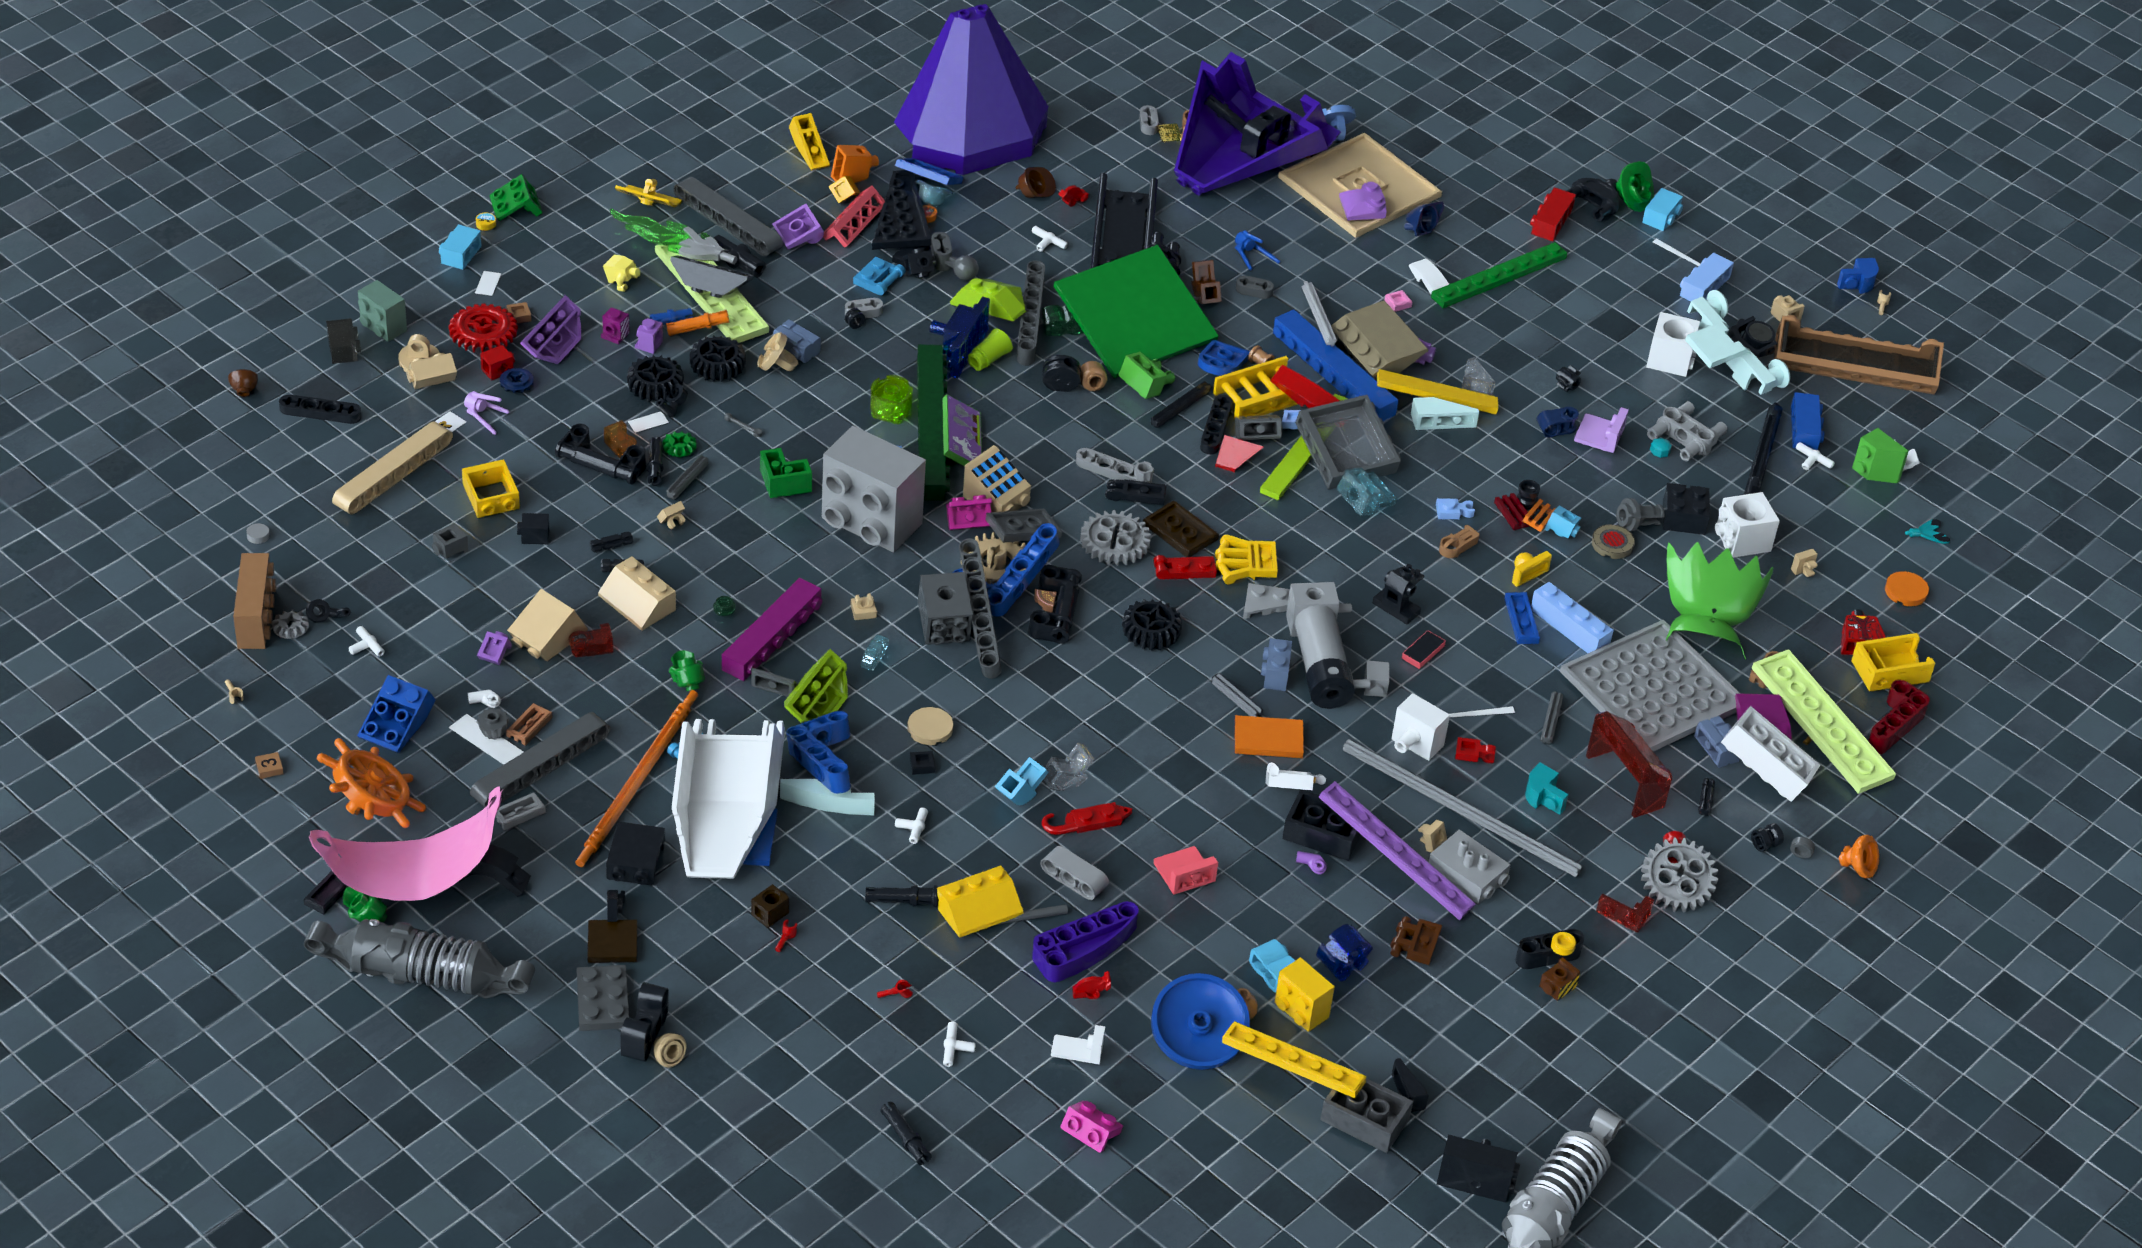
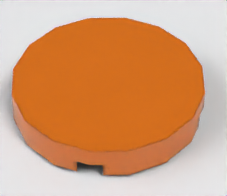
M1902 571L1893 573L1887 578L1885 592L1896 603L1899 601L1904 606H1917L1922 604L1927 598L1929 587L1922 577L1915 573Z

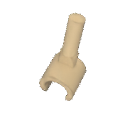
M1880 290L1877 302L1880 304L1879 315L1884 314L1885 306L1889 304L1891 292H1889V295H1885Z
M226 680L225 684L229 689L230 703L234 704V697L236 696L240 697L241 701H243V690L239 687H234L230 680Z

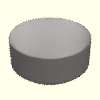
M260 523L250 525L247 528L248 541L255 544L266 542L269 539V528Z

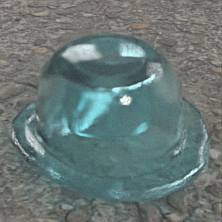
M921 180L916 181V183L920 184L919 196L921 202L930 206L938 207L942 205L947 195L954 193L950 189L933 186Z

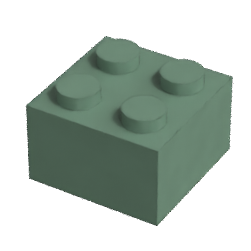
M378 280L358 290L359 319L364 327L369 328L387 342L407 331L404 298Z

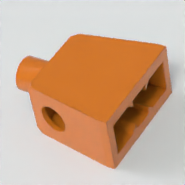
M837 145L831 177L835 182L844 176H850L854 183L866 180L869 176L870 168L879 165V159L876 155H871L862 145Z

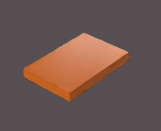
M1235 715V754L1303 758V720Z

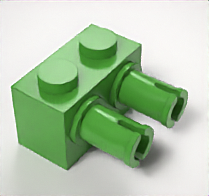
M1141 352L1126 355L1118 375L1145 399L1159 396L1164 385L1172 384L1175 381L1174 373L1161 370V362L1158 359L1149 360Z

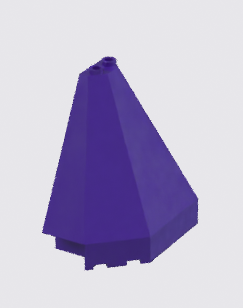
M983 4L950 13L894 123L908 141L913 144L912 158L942 169L955 170L956 174L965 175L1032 156L1043 130L1047 127L1049 106L990 8Z
M1230 52L1217 68L1202 60L1174 168L1175 175L1178 177L1176 180L1181 186L1191 188L1196 195L1200 196L1202 193L1327 150L1341 131L1327 124L1320 102L1306 94L1300 99L1305 112V116L1302 118L1257 92L1246 60ZM1213 94L1223 104L1229 105L1228 108L1246 122L1254 119L1262 112L1270 109V107L1276 106L1291 114L1288 138L1281 146L1267 140L1265 153L1255 159L1240 150L1243 134L1222 117L1216 116V112L1205 105L1204 101H1207L1206 98Z

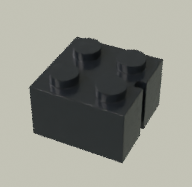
M1667 483L1663 498L1665 512L1663 530L1705 535L1710 518L1709 488L1700 486L1686 488V485Z

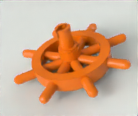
M337 738L334 744L342 753L338 760L324 753L318 754L317 760L333 768V777L336 783L331 784L329 790L333 793L342 792L350 800L346 804V809L351 814L355 813V815H358L360 810L363 809L366 820L373 819L374 814L383 817L393 816L403 828H408L410 822L402 813L403 808L408 806L418 812L426 810L424 803L410 797L408 783L413 781V775L410 773L401 774L390 762L379 756L380 751L378 747H372L370 752L351 750L341 738Z

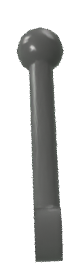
M730 413L725 414L724 418L726 421H732L753 432L755 437L762 436L761 429L752 428L735 419Z

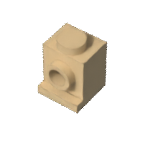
M1779 295L1773 301L1771 314L1778 321H1781L1782 315H1793L1801 321L1805 306L1803 304L1799 305L1790 295L1785 297Z

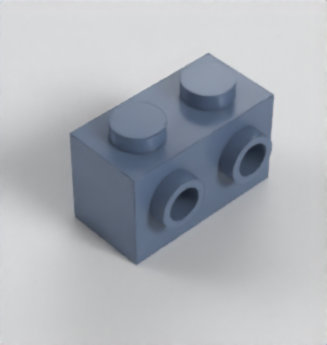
M1270 638L1269 647H1264L1263 660H1267V663L1262 662L1261 676H1265L1264 688L1286 691L1292 641Z

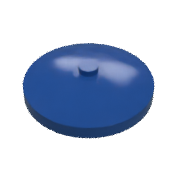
M1201 973L1181 976L1166 985L1157 996L1151 1015L1153 1036L1164 1054L1182 1066L1200 1070L1222 1066L1231 1061L1240 1052V1050L1222 1043V1037L1234 1021L1250 1027L1249 1011L1241 994L1225 980Z

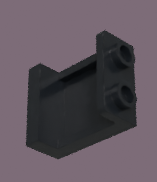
M618 821L606 862L607 879L641 885H654L655 869L660 851H663L665 847V828Z

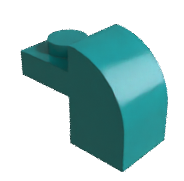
M1541 762L1529 774L1525 792L1526 799L1535 809L1542 804L1560 815L1565 810L1568 794L1556 787L1559 773Z

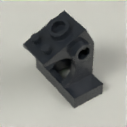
M1411 564L1389 571L1384 579L1386 582L1385 588L1373 597L1372 603L1404 624H1409L1421 612V607L1409 601V597L1415 593L1417 589L1416 584L1425 575L1421 574L1420 570L1413 569Z

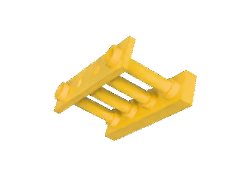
M1287 356L1215 377L1213 394L1216 396L1226 392L1235 403L1234 419L1235 417L1263 416L1298 405L1270 381L1281 365L1287 367ZM1262 382L1270 392L1261 395L1252 384ZM1244 387L1252 398L1242 400L1235 389Z

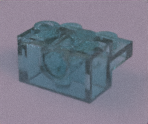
M1362 467L1346 469L1336 488L1360 516L1376 514L1379 508L1394 506L1398 500L1374 472L1366 473Z

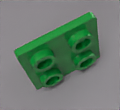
M522 174L490 194L491 203L498 221H501L523 206L536 217L543 213L535 188Z

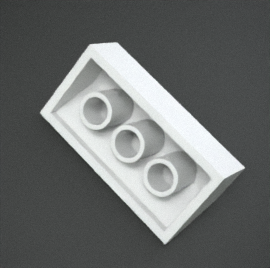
M1751 706L1721 741L1728 751L1738 756L1747 767L1752 768L1765 782L1777 789L1781 796L1791 802L1809 784L1820 767L1818 762Z

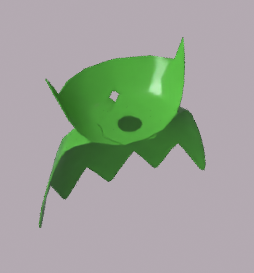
M1669 542L1667 546L1669 592L1672 604L1681 615L1671 624L1666 641L1673 631H1692L1736 642L1742 648L1739 637L1731 626L1740 624L1751 616L1769 584L1773 567L1762 579L1758 556H1755L1739 571L1728 548L1708 564L1699 542L1694 544L1681 561L1674 547ZM1715 608L1717 611L1713 614L1712 609Z

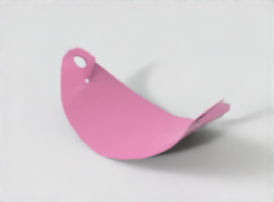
M500 786L494 788L489 793L487 807L478 814L456 826L424 839L395 842H356L332 838L328 831L322 830L310 831L309 839L312 847L323 857L334 874L352 889L372 897L394 901L424 900L453 886L468 875L481 861L491 842L494 819L501 804L503 789L500 791ZM322 838L328 841L331 846L323 845L317 839Z

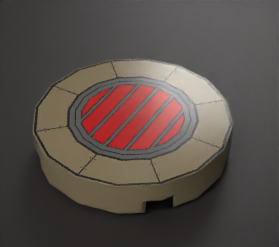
M1602 525L1594 531L1592 536L1594 550L1604 557L1605 554L1611 556L1610 558L1612 559L1629 556L1635 545L1633 534L1619 525Z

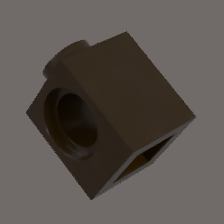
M773 884L751 899V915L767 928L789 914L788 895Z

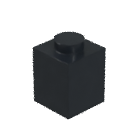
M522 513V522L517 523V535H521L522 544L548 545L550 531L549 514Z

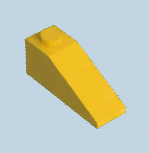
M808 113L793 117L789 129L796 147L810 170L829 167L830 163L812 114Z

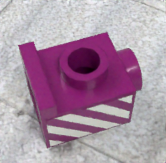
M611 307L602 316L603 333L601 338L619 345L629 334V314Z

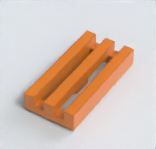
M1542 499L1538 500L1523 519L1524 523L1539 532L1545 528L1553 511L1556 509H1549L1551 505L1548 503L1543 505ZM1540 509L1541 511L1531 521L1530 518ZM1545 513L1548 514L1540 525L1536 524Z

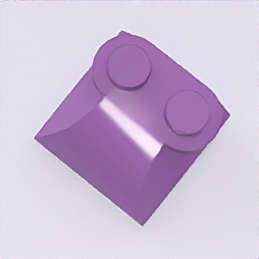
M1375 182L1364 183L1361 189L1339 193V198L1348 221L1386 218V201L1381 187Z
M807 204L802 205L772 223L787 249L794 248L804 242L809 244L817 243L824 235L823 229Z

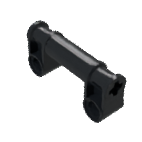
M585 424L573 425L558 442L555 449L556 457L568 458L572 463L580 464L615 479L621 478L631 485L636 482L640 474L646 469L645 448L641 445L629 446L618 460L590 450L589 428Z
M1049 564L1043 566L1040 571L1038 588L1039 590L1057 592L1058 599L1055 613L1043 610H1036L1031 613L1028 628L1030 637L1058 644L1066 643L1069 640L1070 635L1068 631L1072 626L1079 593L1078 584L1082 580V574L1078 570Z

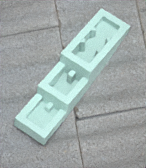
M780 779V799L828 812L874 815V793H851L850 788L845 793L836 794L831 792L817 779Z

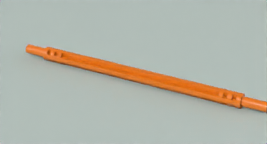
M691 690L683 703L677 706L584 844L585 848L575 861L577 866L583 867L592 853L598 850L690 713V707L698 697V693L695 690Z

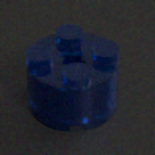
M1345 924L1333 931L1328 936L1330 941L1325 946L1322 942L1316 953V957L1342 982L1350 976L1351 971L1356 968L1361 970L1368 964L1369 960L1367 957L1373 950V947L1352 924L1351 926Z

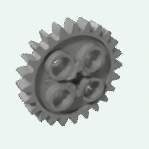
M1115 510L1112 511V514L1104 511V515L1096 513V518L1090 516L1089 522H1084V527L1081 528L1080 542H1082V548H1086V554L1092 553V559L1099 557V562L1107 560V565L1112 561L1115 562L1116 566L1121 561L1127 565L1128 560L1135 563L1136 558L1142 559V554H1147V549L1150 548L1151 534L1149 533V528L1145 527V522L1139 523V517L1133 519L1132 513L1125 516L1124 511H1121L1120 514H1116ZM1117 526H1120L1119 532L1117 533L1114 549H1111L1112 543L1114 542L1116 528Z
M1675 837L1672 844L1665 839L1663 847L1657 843L1655 851L1649 850V857H1645L1643 861L1645 865L1641 868V872L1645 873L1642 875L1641 881H1647L1644 889H1651L1649 898L1656 896V904L1661 901L1665 902L1664 909L1672 905L1673 912L1677 910L1678 906H1681L1683 912H1686L1687 906L1694 911L1696 903L1702 907L1705 902L1704 899L1710 900V893H1714L1716 889L1714 885L1718 882V878L1714 877L1717 875L1718 869L1712 868L1715 860L1708 861L1711 853L1703 854L1704 846L1696 849L1695 841L1687 845L1686 838H1683L1682 842L1678 843ZM1673 857L1677 859L1678 863H1671L1668 858ZM1689 867H1697L1700 872H1692ZM1659 877H1666L1669 883L1661 882ZM1686 886L1690 888L1691 892L1686 893L1681 887Z

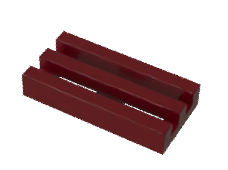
M1511 493L1510 497L1503 495L1502 499L1495 497V505L1513 530L1529 527L1528 524L1523 522L1528 512L1514 493Z

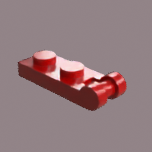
M1158 555L1153 559L1158 579L1216 578L1217 570L1214 556L1166 558L1163 555Z

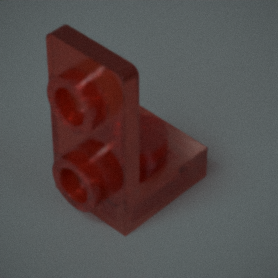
M1602 894L1599 897L1596 911L1638 933L1651 915L1654 899L1645 896L1641 903L1637 902L1632 909Z

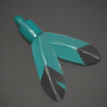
M1937 519L1929 520L1919 528H1911L1909 531H1905V535L1910 537L1921 536L1941 544L1950 542V538L1945 534L1935 531L1941 524V521Z

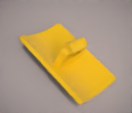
M647 179L644 189L627 185L625 188L615 186L618 192L641 199L642 204L652 206L654 202L677 207L682 203L681 199L656 193V179Z

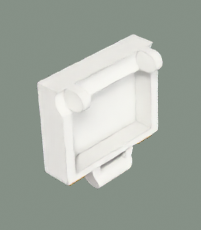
M1273 762L1267 765L1265 783L1270 787L1313 790V783L1323 785L1326 782V778L1321 774L1312 775L1310 772L1279 770L1278 766Z

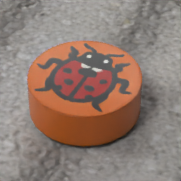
M923 205L927 223L934 222L937 219V209L930 205Z

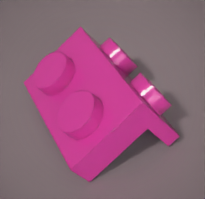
M986 495L973 496V500L965 501L964 497L952 498V502L946 504L949 530L990 527L985 518L986 513H991L990 504L992 503V498L986 499Z
M1084 1100L1068 1107L1061 1124L1062 1130L1099 1153L1104 1151L1108 1139L1119 1135L1123 1128V1125L1117 1122L1114 1116L1104 1114L1096 1109L1093 1103Z

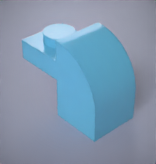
M1029 757L1017 773L1009 769L995 788L1016 805H1024L1034 798L1037 794L1035 789L1049 772Z

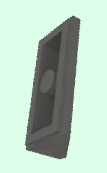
M752 668L751 686L788 697L797 686L795 680Z

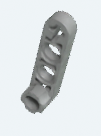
M1081 448L1076 453V464L1083 469L1114 480L1126 479L1152 483L1154 468L1149 462H1138L1133 465L1089 448ZM1105 463V464H1108L1109 466H1108V467H1103V466H1100V464ZM1123 470H1124V471H1127V472H1129V473H1128V474H1121V473H1119V471H1123Z

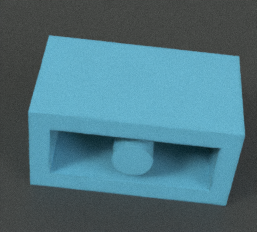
M1661 188L1646 206L1642 223L1664 231L1668 225H1672L1675 216L1680 215L1683 209L1681 204L1683 196Z
M458 224L454 231L450 232L447 240L439 247L441 264L464 270L481 248V231Z

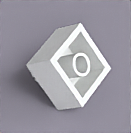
M1412 693L1397 707L1392 733L1395 748L1401 753H1405L1409 749L1429 761L1444 746L1450 714Z

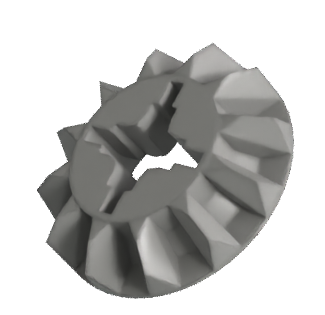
M293 609L288 613L283 611L282 615H276L275 620L272 621L274 633L279 637L287 639L300 637L309 628L308 617L304 616L302 611L295 613ZM289 621H293L292 625L288 627L287 624L289 623Z

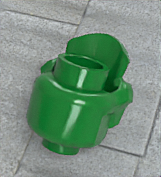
M685 650L676 652L671 657L673 666L669 668L673 682H676L679 687H686V691L700 688L699 684L705 681L703 663L700 660H695L694 653Z
M349 886L344 890L343 904L349 908V918L356 919L359 922L364 919H376L379 922L385 921L387 918V905L382 901V898L366 895Z

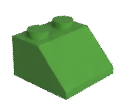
M1877 428L1861 437L1852 469L1867 480L1898 483L1900 482L1909 451Z

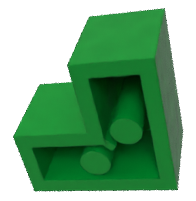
M781 448L760 451V472L770 498L812 492V471L807 459L786 462Z

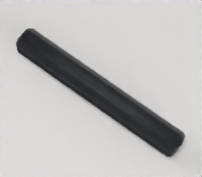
M1206 381L1201 382L1152 416L1151 425H1154L1155 428L1160 427L1210 392L1211 385Z

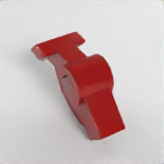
M1072 185L1065 190L1062 189L1058 195L1062 198L1063 202L1072 207L1077 201L1085 202L1088 199L1089 193L1076 185Z
M1106 971L1102 977L1091 976L1080 980L1072 988L1073 998H1099L1102 990L1108 991L1111 988L1110 972Z

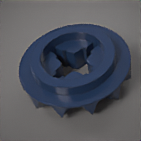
M522 368L508 369L500 376V385L505 388L506 392L512 391L515 393L520 391L523 393L524 390H530L531 385L534 383L532 373Z

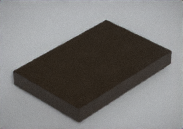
M1174 500L1143 519L1146 527L1185 557L1195 555L1219 539V534Z

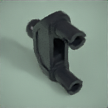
M1581 178L1576 180L1571 188L1567 190V192L1576 194V198H1583L1598 207V209L1593 211V217L1595 219L1598 218L1597 221L1603 220L1608 215H1614L1619 210V200L1616 193L1617 181L1611 178L1604 182L1595 178Z

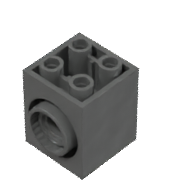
M965 572L920 575L918 607L925 645L970 641L973 613Z

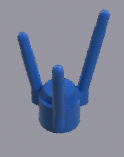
M1246 230L1239 232L1235 237V243L1237 244L1235 249L1240 253L1249 270H1252V266L1244 251H1250L1254 247L1276 263H1280L1279 259L1255 243V241L1263 243L1262 239L1250 234Z

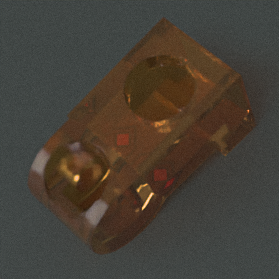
M623 420L604 427V442L619 458L629 446L637 444L636 439L627 434V425Z

